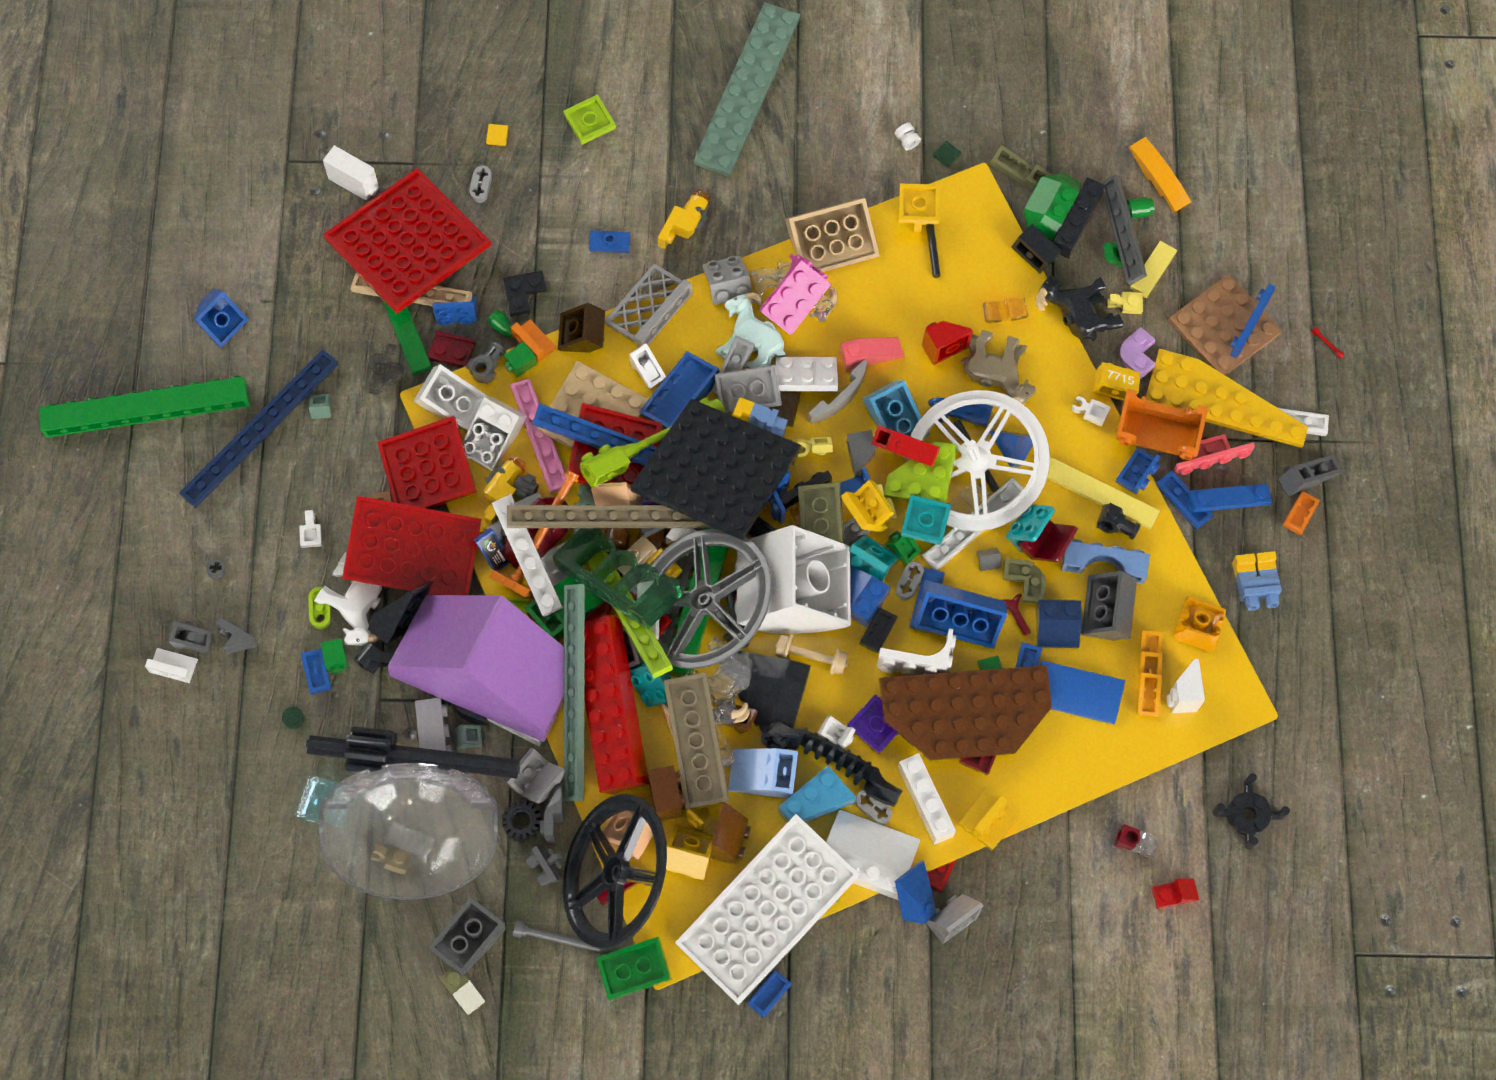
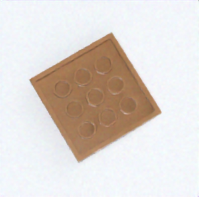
M1227 274L1168 319V322L1204 362L1225 376L1278 337L1282 332L1263 311L1238 358L1230 356L1233 349L1230 345L1234 337H1240L1257 306V303L1230 274Z

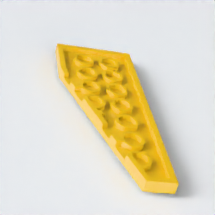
M1159 349L1155 368L1153 369L1146 393V401L1186 409V406L1191 407L1190 410H1196L1198 405L1208 407L1205 422L1296 447H1303L1308 426L1203 361Z

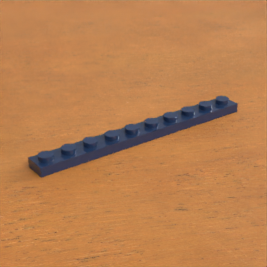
M322 349L179 492L180 496L196 508L338 365V361Z

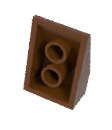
M727 803L722 804L712 842V859L737 865L738 859L743 860L746 847H742L744 839H748L751 827L747 826L748 819Z

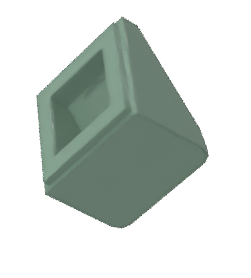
M330 394L310 395L309 412L311 419L331 417Z
M461 724L456 727V749L481 747L480 725Z

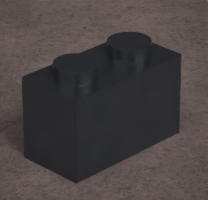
M1033 224L1011 246L1040 274L1061 253V250Z

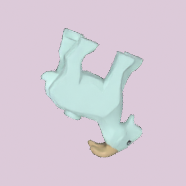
M751 292L738 295L725 303V308L729 311L728 317H731L734 313L739 315L732 337L725 345L720 346L716 350L717 355L726 359L735 336L755 344L753 352L758 353V357L746 364L747 369L771 365V361L775 356L782 357L785 355L783 351L784 341L780 333L775 330V326L768 321L762 322L754 317L751 303H756L759 306L763 305V299L759 294Z

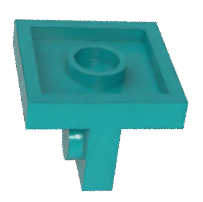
M910 495L901 536L941 545L951 504Z
M867 535L862 536L853 543L849 550L851 552L850 566L868 573L882 582L891 567L899 559L897 554Z

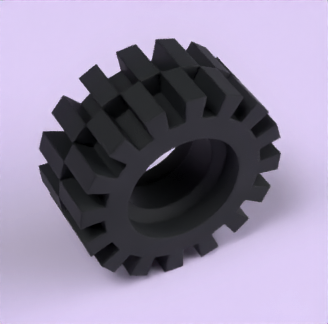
M517 800L515 804L510 803L509 807L504 809L502 825L509 838L512 837L513 840H520V842H524L525 839L529 841L532 836L535 837L537 835V831H540L541 816L538 808L533 803H528L526 800H523V802ZM520 813L527 814L530 818L529 825L523 829H519L513 824L514 817Z

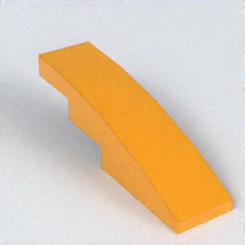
M1146 137L1129 146L1147 181H1152L1159 196H1164L1173 213L1191 203L1190 198L1171 168Z
M1141 630L1137 715L1159 717L1163 632Z

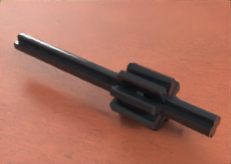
M354 726L351 728L347 739L310 735L306 743L307 754L346 759L345 769L353 774L388 778L392 775V769H395L396 765L517 779L520 773V759L396 745L398 741L397 734L391 730Z

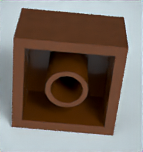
M674 765L648 770L654 810L657 812L660 820L666 821L681 818L682 811L686 810L683 792L679 793L681 789L679 771L675 772Z

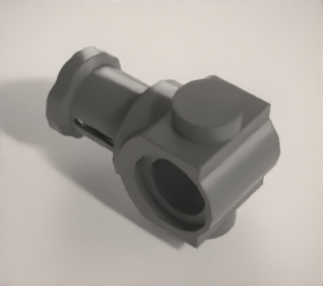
M491 342V347L485 354L471 358L467 363L466 368L470 370V374L479 383L488 384V382L491 383L495 379L497 374L494 372L497 368L496 363L502 355L507 353L496 342ZM480 368L486 369V371L482 373L477 372V370Z

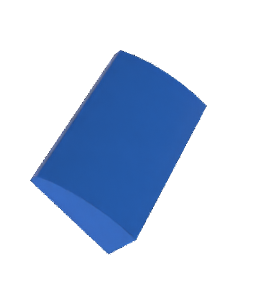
M686 351L639 412L645 419L662 423V431L671 427L690 399L699 402L707 397L716 382L714 374L720 373L719 368Z
M1041 661L1040 666L1047 665L1051 710L1115 725L1125 680Z

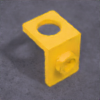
M711 805L696 807L692 811L690 809L686 811L687 822L696 829L698 827L701 831L718 816V812ZM702 808L710 811V817L706 820H701L697 815L698 811Z

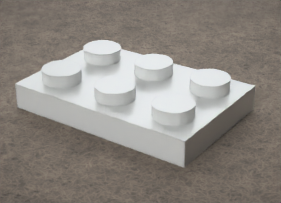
M776 357L775 365L780 391H838L837 357Z

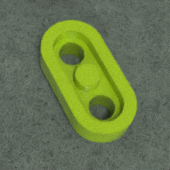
M323 587L313 588L308 595L309 620L316 629H324L331 623V605L326 603L319 604L314 601ZM319 617H324L322 622L317 621Z

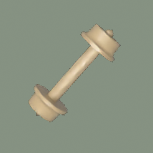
M793 634L790 636L780 635L779 641L774 643L776 647L775 656L787 659L789 653L831 664L830 675L834 673L843 674L844 668L849 666L847 661L848 653L842 652L839 647L836 649L835 656L792 645Z

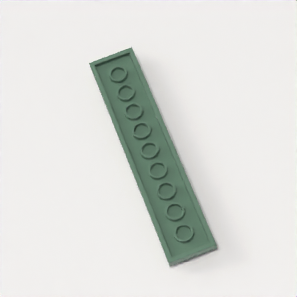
M764 2L694 158V165L727 177L731 176L799 22L800 14Z

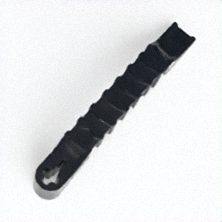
M774 721L761 736V741L767 748H789L796 751L801 745L805 747L804 754L807 755L810 751L815 752L814 758L816 760L823 756L826 758L825 764L829 765L832 761L835 762L836 770L839 771L842 767L846 769L845 776L847 778L852 773L856 774L853 780L854 785H857L862 779L866 780L867 782L864 786L865 793L886 805L894 807L903 792L887 782L882 777L879 768L872 766L870 761L866 762L861 759V756L850 753L849 749H843L838 743L830 742L828 738L824 739L818 736L816 732L808 731L806 727L804 729H792L779 721Z

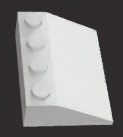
M839 809L826 843L860 874L853 884L898 900L895 880L911 868L921 839Z

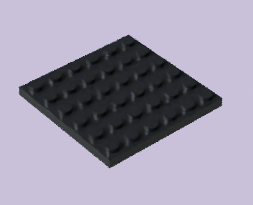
M690 399L630 486L631 492L743 540L801 451V445L694 399Z

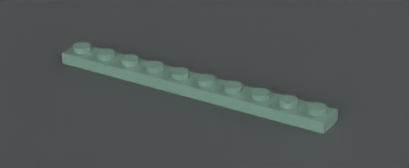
M583 584L564 585V801H584L585 593Z

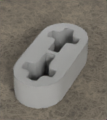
M478 166L473 172L469 193L471 200L476 203L484 202L489 194L492 174L487 166ZM482 173H486V176L483 177V181H480V175H482ZM479 187H481L482 193H480L479 196H476L475 193H477Z
M910 562L905 567L896 587V595L901 600H909L914 596L924 573L923 566L920 563ZM914 568L918 569V574H915L913 579H911L910 570H913ZM909 583L908 591L910 592L903 594L901 588H905L906 584Z
M864 790L860 791L856 796V807L875 823L880 825L887 824L892 816L891 808L868 796L869 803L872 807L867 803L862 805L860 797L866 798L868 795ZM875 808H876L877 810H879L880 812H882L883 810H885V811H886L885 816H886L887 818L881 817V818L879 819V818L877 817V816H878V812L875 810Z

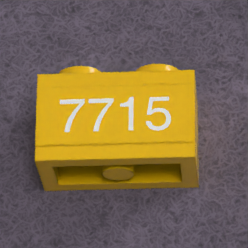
M1102 362L1095 371L1093 392L1124 400L1127 389L1135 390L1137 394L1139 393L1140 372L1133 371L1130 368L1115 366L1112 363Z

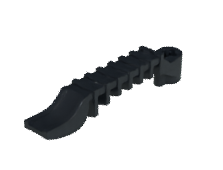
M367 643L354 658V661L365 671L374 674L379 667L388 668L395 652H382L372 644ZM443 700V704H446L447 707L451 705V702ZM456 705L457 714L462 719L483 726L489 723L486 717Z

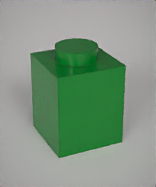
M525 342L504 354L505 368L510 374L513 372L517 378L537 365L536 356Z
M342 638L321 643L324 663L328 673H341L344 669L349 668Z

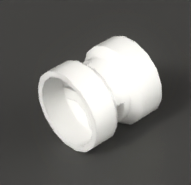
M911 123L901 125L894 133L897 139L902 141V146L905 150L913 149L921 141L920 136L914 132V127Z

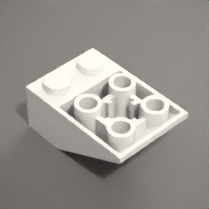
M484 397L463 440L467 457L494 471L519 434L527 415L494 397Z

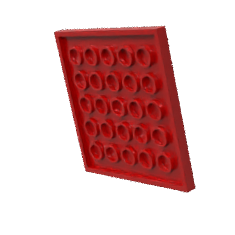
M418 168L323 234L324 239L396 314L492 246L491 241Z

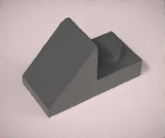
M219 617L215 624L219 629L218 633L229 639L223 647L226 654L257 647L258 642L255 637L222 617Z
M172 621L168 642L176 650L188 648L207 653L209 652L212 631Z

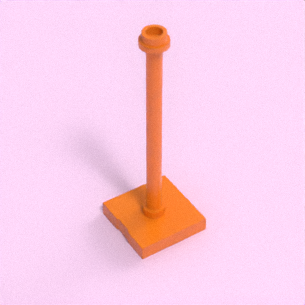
M569 470L567 473H564L563 476L566 479L552 505H561L573 482L577 483L579 481L577 480L579 475ZM539 528L533 539L536 549L540 546L549 528ZM520 565L515 574L511 576L492 570L489 578L524 597L535 599L530 587L522 583L524 573Z

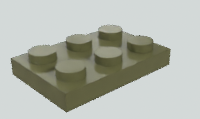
M836 482L798 486L801 528L845 544L841 484Z

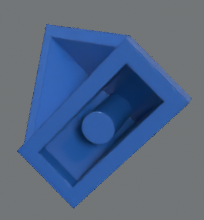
M993 430V431L990 432V434L992 435V437H993V435H994V433H995L996 430ZM1001 431L995 441L1004 457L1025 461L1033 446L1030 435ZM1008 463L1010 467L1022 466L1018 464Z

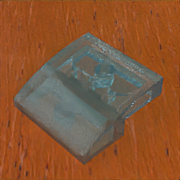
M309 776L295 816L299 819L318 822L324 826L340 828L353 787Z

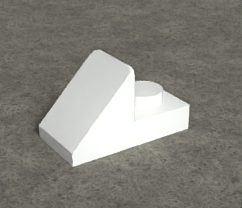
M646 343L629 354L632 369L638 371L647 388H652L666 378Z

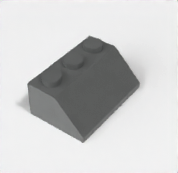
M1124 571L1088 576L1081 635L1113 641L1130 639L1137 586L1136 578Z

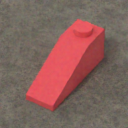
M861 338L841 343L840 348L845 371L855 369L864 359L867 361V366L904 357L899 338Z

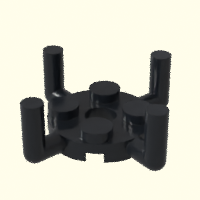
M1254 773L1249 774L1244 780V793L1235 796L1227 809H1225L1224 804L1219 803L1212 811L1216 817H1227L1229 824L1238 833L1245 835V847L1248 850L1253 849L1257 845L1258 839L1254 835L1262 832L1269 825L1271 819L1283 820L1290 813V809L1287 806H1284L1280 811H1271L1267 799L1264 796L1253 793V783L1257 779ZM1251 809L1254 812V818L1247 819L1243 811Z

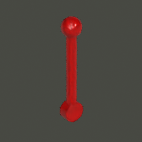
M1317 327L1311 330L1315 336H1318L1336 353L1337 358L1341 359L1344 357V352L1339 351L1320 333Z

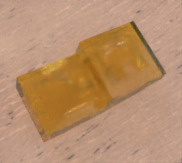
M1025 298L985 301L982 305L986 323L1007 322L1028 317Z

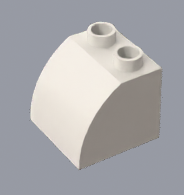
M794 525L749 539L763 553L770 568L772 579L771 600L765 619L758 629L759 631L776 634H802L831 631L851 626L850 546ZM737 551L735 572L751 563L739 551ZM757 576L737 588V601L735 602L734 609L737 615V623L746 626L755 609L758 597Z

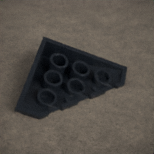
M738 651L726 659L723 671L726 676H730L735 685L733 689L740 701L748 703V708L758 711L753 722L755 727L759 726L762 733H764L772 722L779 721L794 729L811 665Z

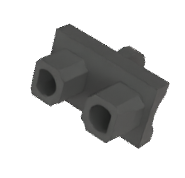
M535 846L531 849L533 853L526 859V862L531 869L542 866L544 871L536 876L541 886H546L553 882L559 883L564 879L558 870L563 867L560 861L564 857L563 852L555 853L553 848L546 850L544 846Z

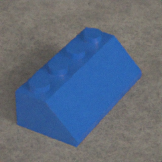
M925 580L919 596L913 627L947 636L950 628L953 629V635L956 636V639L994 649L1007 616L1006 601Z

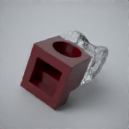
M1124 824L1118 829L1114 846L1137 852L1143 856L1154 857L1159 839Z

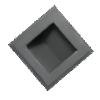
M997 548L976 552L980 571L1001 568V554Z

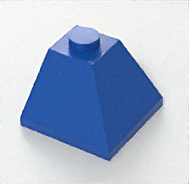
M214 288L201 300L193 318L220 348L249 320L224 291Z
M920 861L895 880L902 919L924 924L936 915V907L925 863Z

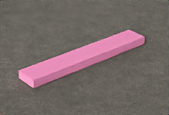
M528 378L510 384L519 411L527 415L524 425L550 494L559 492L566 479L563 476L565 472L553 439L539 432L537 426L532 425L539 402L531 380Z

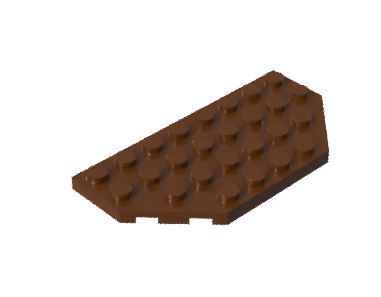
M1047 665L879 678L883 722L897 731L904 740L917 748L929 761L1015 754L1052 708Z

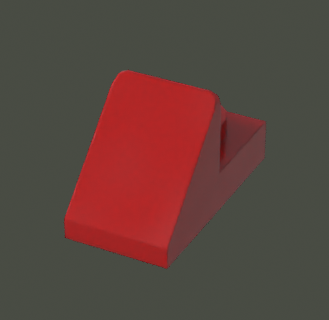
M1179 878L1172 883L1151 888L1157 909L1199 901L1194 879Z

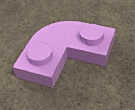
M1141 327L1122 343L1120 349L1123 365L1133 371L1140 372V379L1155 368V362L1144 354L1147 349L1155 344V338Z

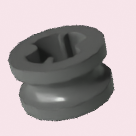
M212 559L206 565L207 573L213 579H220L226 573L224 562L220 559ZM216 565H219L221 570H217L216 573H214L211 568H215Z

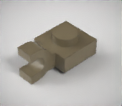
M376 844L371 860L384 862V869L405 875L412 853L392 846L387 851L384 846Z

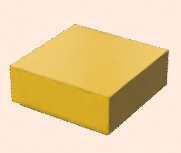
M488 124L486 143L488 145L506 146L508 125Z

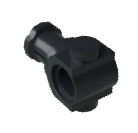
M1109 503L1103 505L1096 528L1106 533H1117L1120 531L1133 540L1141 524L1126 519L1122 508Z

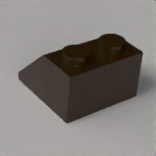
M587 302L560 313L558 350L590 353L603 348L605 310Z

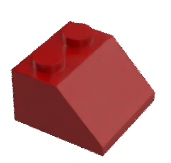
M947 321L933 322L925 329L922 347L932 364L935 365L968 349L973 331L971 328Z

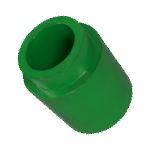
M1141 197L1127 200L1131 219L1149 217L1150 214L1154 213L1152 198Z

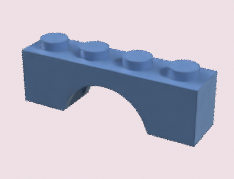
M1073 539L1064 552L1061 571L1082 574L1088 565L1102 561L1110 563L1119 571H1124L1136 578L1137 583L1144 584L1147 578L1150 554L1137 549L1129 551L1119 546L1105 547L1100 543L1086 544L1081 540Z

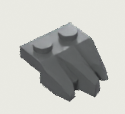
M562 785L553 787L546 804L544 820L540 821V833L542 834V839H546L547 845H556L555 823H564Z

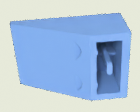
M778 748L733 749L728 791L788 799L793 795L798 751Z

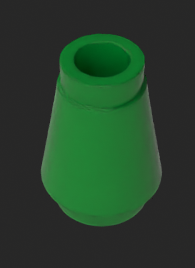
M495 310L487 319L490 323L489 326L510 339L512 337L511 326L513 324L503 311Z

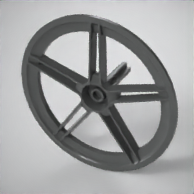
M706 529L688 534L664 549L646 571L641 583L656 579L660 582L668 569L676 561L694 551L695 588L692 591L660 590V596L685 597V601L660 599L661 605L690 607L670 648L660 638L658 640L672 666L697 669L718 664L740 651L753 638L763 623L772 594L771 573L763 553L746 537L741 540L718 529ZM725 546L735 549L745 555L751 563L711 585L707 547ZM700 548H702L705 580H701ZM757 576L758 597L756 606L750 620L743 629L719 602L721 598ZM705 615H710L734 638L728 644L712 652L697 655L683 654ZM729 622L740 631L738 635L727 626Z

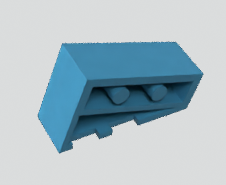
M827 766L779 806L778 813L787 823L795 814L807 823L825 814L833 813L838 809L855 804L857 797L834 771Z

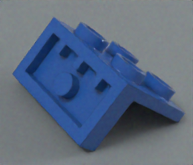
M472 297L471 302L433 303L437 324L450 325L452 323H461L467 325L477 322L476 297Z
M789 469L768 500L772 507L770 509L771 515L774 520L779 521L780 525L785 522L786 510L778 494L783 490L787 491V488H789Z

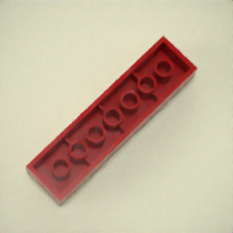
M610 615L584 622V701L599 792L616 794L648 785L649 778L622 623L619 618Z

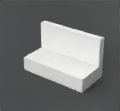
M157 648L153 660L147 659L145 667L149 673L190 683L198 659Z

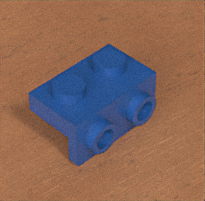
M1137 447L1115 482L1134 494H1137L1140 489L1144 491L1150 481L1147 479L1150 473L1154 475L1161 465L1158 463L1160 456L1157 454L1154 458Z

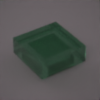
M946 140L934 153L933 157L949 168L961 156V151Z

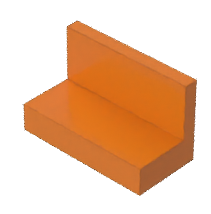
M531 319L522 326L517 322L511 326L512 336L520 344L522 342L526 343L536 356L538 363L557 349Z

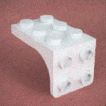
M949 628L945 647L939 653L931 656L880 648L877 668L885 673L900 672L903 676L949 673L953 656L949 654L953 653L956 642L953 629Z

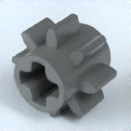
M527 473L526 476L520 475L514 484V488L517 490V497L525 499L537 493L539 484L536 483L535 476Z

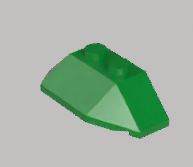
M1066 173L1042 176L1023 209L1027 228L1033 224L1052 241L1077 198L1082 183Z

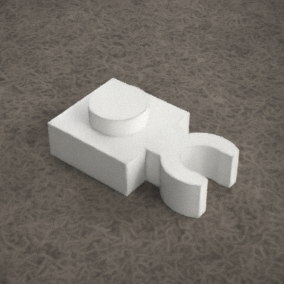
M1077 396L1075 401L1080 403L1081 406L1073 405L1071 410L1074 413H1084L1083 419L1102 427L1110 406L1094 399L1089 404L1083 397Z

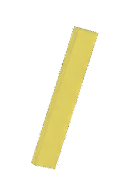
M1050 457L1047 480L1102 507L1105 504L1112 503L1122 508L1126 519L1135 523L1138 522L1141 526L1151 530L1160 510Z

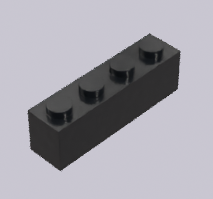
M1089 177L1086 178L1053 243L1061 250L1059 255L1070 258L1102 197L1104 184Z

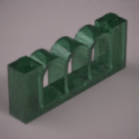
M580 528L552 556L556 568L579 584H583L585 588L649 630L682 596L679 581L664 573L659 577L658 571L651 565H638L636 556L632 552L627 550L617 551L614 541L609 537L602 536L603 532L599 528ZM598 552H610L592 573L583 568ZM623 565L632 567L614 587L604 582L618 567ZM640 581H654L635 602L625 596Z

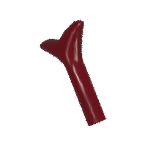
M1017 594L1012 600L1003 599L1002 601H1006V607L1012 613L1023 636L1030 634L1031 631L1018 609V603L1022 594Z

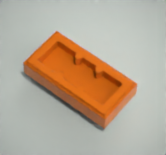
M1302 490L1282 526L1301 536L1320 500Z

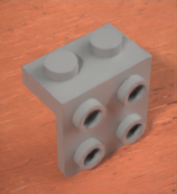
M730 256L726 259L710 261L702 265L709 283L713 305L725 303L738 295L752 292L750 277L740 256Z
M530 748L520 760L518 778H506L504 782L521 797L539 804L548 798L552 788L562 780L565 770L560 766L549 763L535 749Z

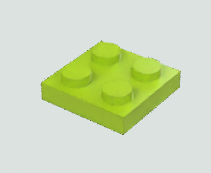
M598 94L563 111V115L581 145L616 129L615 122Z

